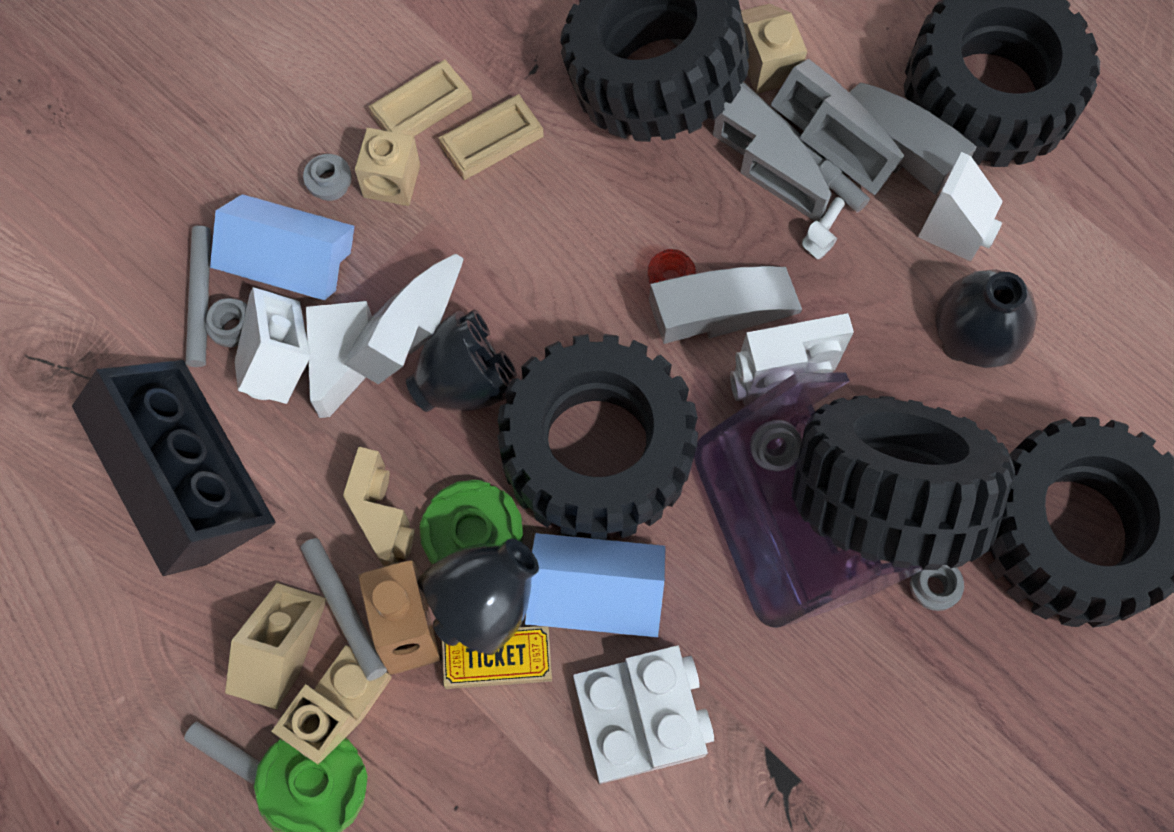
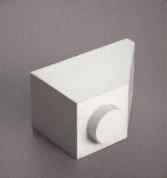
M961 152L918 238L968 261L973 259L980 246L990 248L1002 225V222L994 219L1002 204V200L971 156Z
M253 287L249 295L235 358L238 391L247 393L255 399H270L287 404L310 358L300 301Z
M367 301L306 307L307 338L310 352V401L319 418L330 417L366 378L344 365V362L356 338L372 317Z

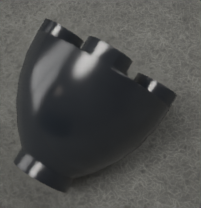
M992 269L974 271L954 282L938 302L935 323L938 336L943 342V351L949 358L956 361L962 360L966 364L982 368L1012 364L1017 361L1034 337L1038 313L1033 294L1022 278L1011 272Z
M475 309L467 314L462 311H456L438 326L434 335L425 342L417 361L415 373L406 378V385L410 395L425 412H429L435 407L452 411H471L495 405L506 399L505 390L510 380L517 377L516 369L510 358L503 351L496 353L487 339V336L490 335V330L483 317Z
M512 538L502 545H471L458 549L438 560L418 578L419 588L424 593L425 599L433 615L436 617L433 621L435 633L443 642L450 646H455L460 642L479 653L494 655L514 636L522 624L528 608L532 577L538 573L539 564L534 554L526 545Z

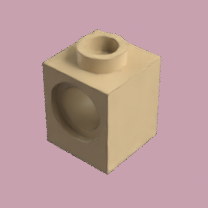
M367 128L355 166L363 198L409 206L420 169L414 136Z

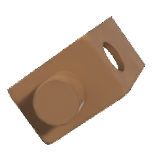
M412 560L358 574L373 643L377 654L390 675L441 661L427 601L418 585L419 568ZM405 644H416L408 649L395 650L397 647Z

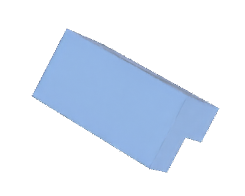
M242 194L215 212L210 268L326 300L336 291L340 262L351 254L355 226Z
M535 533L532 553L538 561L539 571L532 577V588L526 611V625L658 637L665 581V546Z

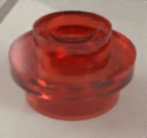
M667 249L656 254L651 259L647 270V278L650 285L669 280L663 276V273L668 270L677 272L680 277L696 274V268L691 258L677 249Z

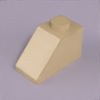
M772 4L741 11L750 55L748 58V76L755 93L758 94L781 88L792 69L805 61L807 49L792 13Z
M276 583L231 641L225 693L255 704L277 709L300 674L324 610L326 598Z

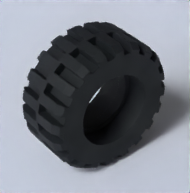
M579 0L580 4H573L566 17L567 24L562 29L560 39L562 45L561 55L578 102L583 112L589 115L590 120L596 126L604 130L608 128L610 134L624 139L628 135H632L635 141L650 142L651 137H661V140L666 141L675 139L676 133L688 130L690 134L701 129L703 121L708 118L713 121L723 113L725 102L732 103L741 90L740 84L747 77L749 69L748 58L750 55L739 0ZM664 39L684 40L673 50L658 57L644 60L627 59L636 50L649 43Z
M940 0L934 6L932 13L927 15L907 62L905 70L907 77L904 82L905 97L908 101L927 110L953 127L976 145L977 148L972 155V159L977 165H980L982 160L990 161L991 167H1008L1011 160H1014L1016 165L1026 164L1034 161L1037 155L1044 156L1054 150L1059 142L1066 138L1089 103L1097 87L1096 79L1100 74V59L1098 55H1095L1098 51V46L1093 33L1086 34L1085 32L1088 27L1086 20L1080 12L1073 14L1069 10L1071 5L1067 0ZM976 54H991L1006 58L1017 64L1027 73L1035 87V91L1012 94L992 89L979 81L970 72L963 58Z
M584 334L573 336V345L563 348L561 342L557 341L545 347V359L539 361L537 357L532 356L521 366L522 379L512 378L505 390L506 404L501 405L499 408L497 420L499 435L497 437L507 483L512 485L515 498L523 509L530 507L534 511L535 520L546 528L551 526L552 523L560 526L561 535L577 537L578 532L591 533V539L607 540V533L619 531L621 538L636 534L638 525L644 522L648 526L653 525L662 518L663 510L667 506L673 507L681 495L684 483L688 481L698 441V432L695 431L698 419L695 403L687 402L689 388L682 376L671 378L672 364L662 355H657L653 360L647 357L648 346L635 340L631 342L630 347L618 344L619 336L604 334L603 342H589V335ZM602 401L618 405L635 416L646 433L644 453L637 463L615 475L591 477L578 474L563 466L552 455L548 437L550 427L554 421L567 409L581 403Z
M867 395L854 396L851 400L839 398L833 400L829 405L824 404L807 420L791 490L795 506L803 521L809 522L811 529L820 537H829L832 539L834 546L844 551L851 549L860 553L861 558L876 562L877 559L891 562L894 567L908 569L912 565L921 566L923 570H938L943 565H947L952 569L963 566L968 561L973 562L986 553L989 547L994 544L1015 470L1005 445L998 443L996 436L989 430H981L977 427L976 422L966 417L959 418L952 415L949 410L940 407L936 409L928 407L919 401L895 400V397L889 396L869 398Z
M1080 416L1073 424L1067 419H1062L1050 423L1043 431H1034L1009 454L1014 465L1015 475L996 540L987 551H991L994 557V561L988 565V568L995 579L1004 576L1012 587L1006 593L1017 603L1025 598L1034 603L1031 613L1045 620L1055 614H1059L1061 625L1079 627L1088 622L1090 626L1095 628L1108 626L1118 620L1124 621L1165 600L1174 593V457L1169 451L1162 455L1153 447L1156 440L1143 431L1134 436L1128 433L1129 426L1127 424L1112 419L1105 426H1100V419L1097 417ZM1055 482H1074L1086 485L1102 494L1114 506L1121 518L1125 531L1124 553L1117 565L1100 566L1086 562L1073 555L1058 541L1049 525L1045 506L1047 490L1051 484Z

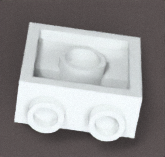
M849 314L746 332L741 352L736 353V369L730 372L731 388L735 400H743L744 407L759 404V407L763 409L778 407L793 397L802 376L805 381L819 380L829 376L836 369L854 333Z
M679 645L629 657L622 663L573 675L599 784L696 760L708 754L705 743L714 741L711 721L706 709L696 711L691 689L699 688L697 670L692 656L682 658Z

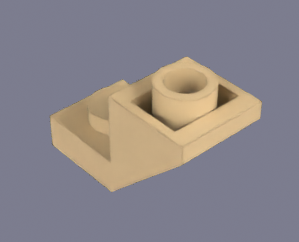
M358 447L343 496L383 567L397 564L400 558L406 560L409 556L414 539V529L409 528L410 523L404 510L374 503L375 499L381 501L384 498L390 473L388 470H385L386 466L379 451Z
M345 645L313 690L305 684L271 732L313 762L319 764L361 723L392 677L386 672L381 677L368 681L352 649Z

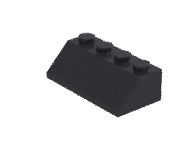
M184 360L96 369L73 403L72 408L163 577L206 566L272 528L276 523L275 519Z

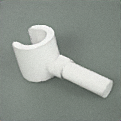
M839 197L833 200L819 222L815 221L810 225L807 236L802 241V246L817 259H821L837 241V237L829 229L845 205L844 200Z

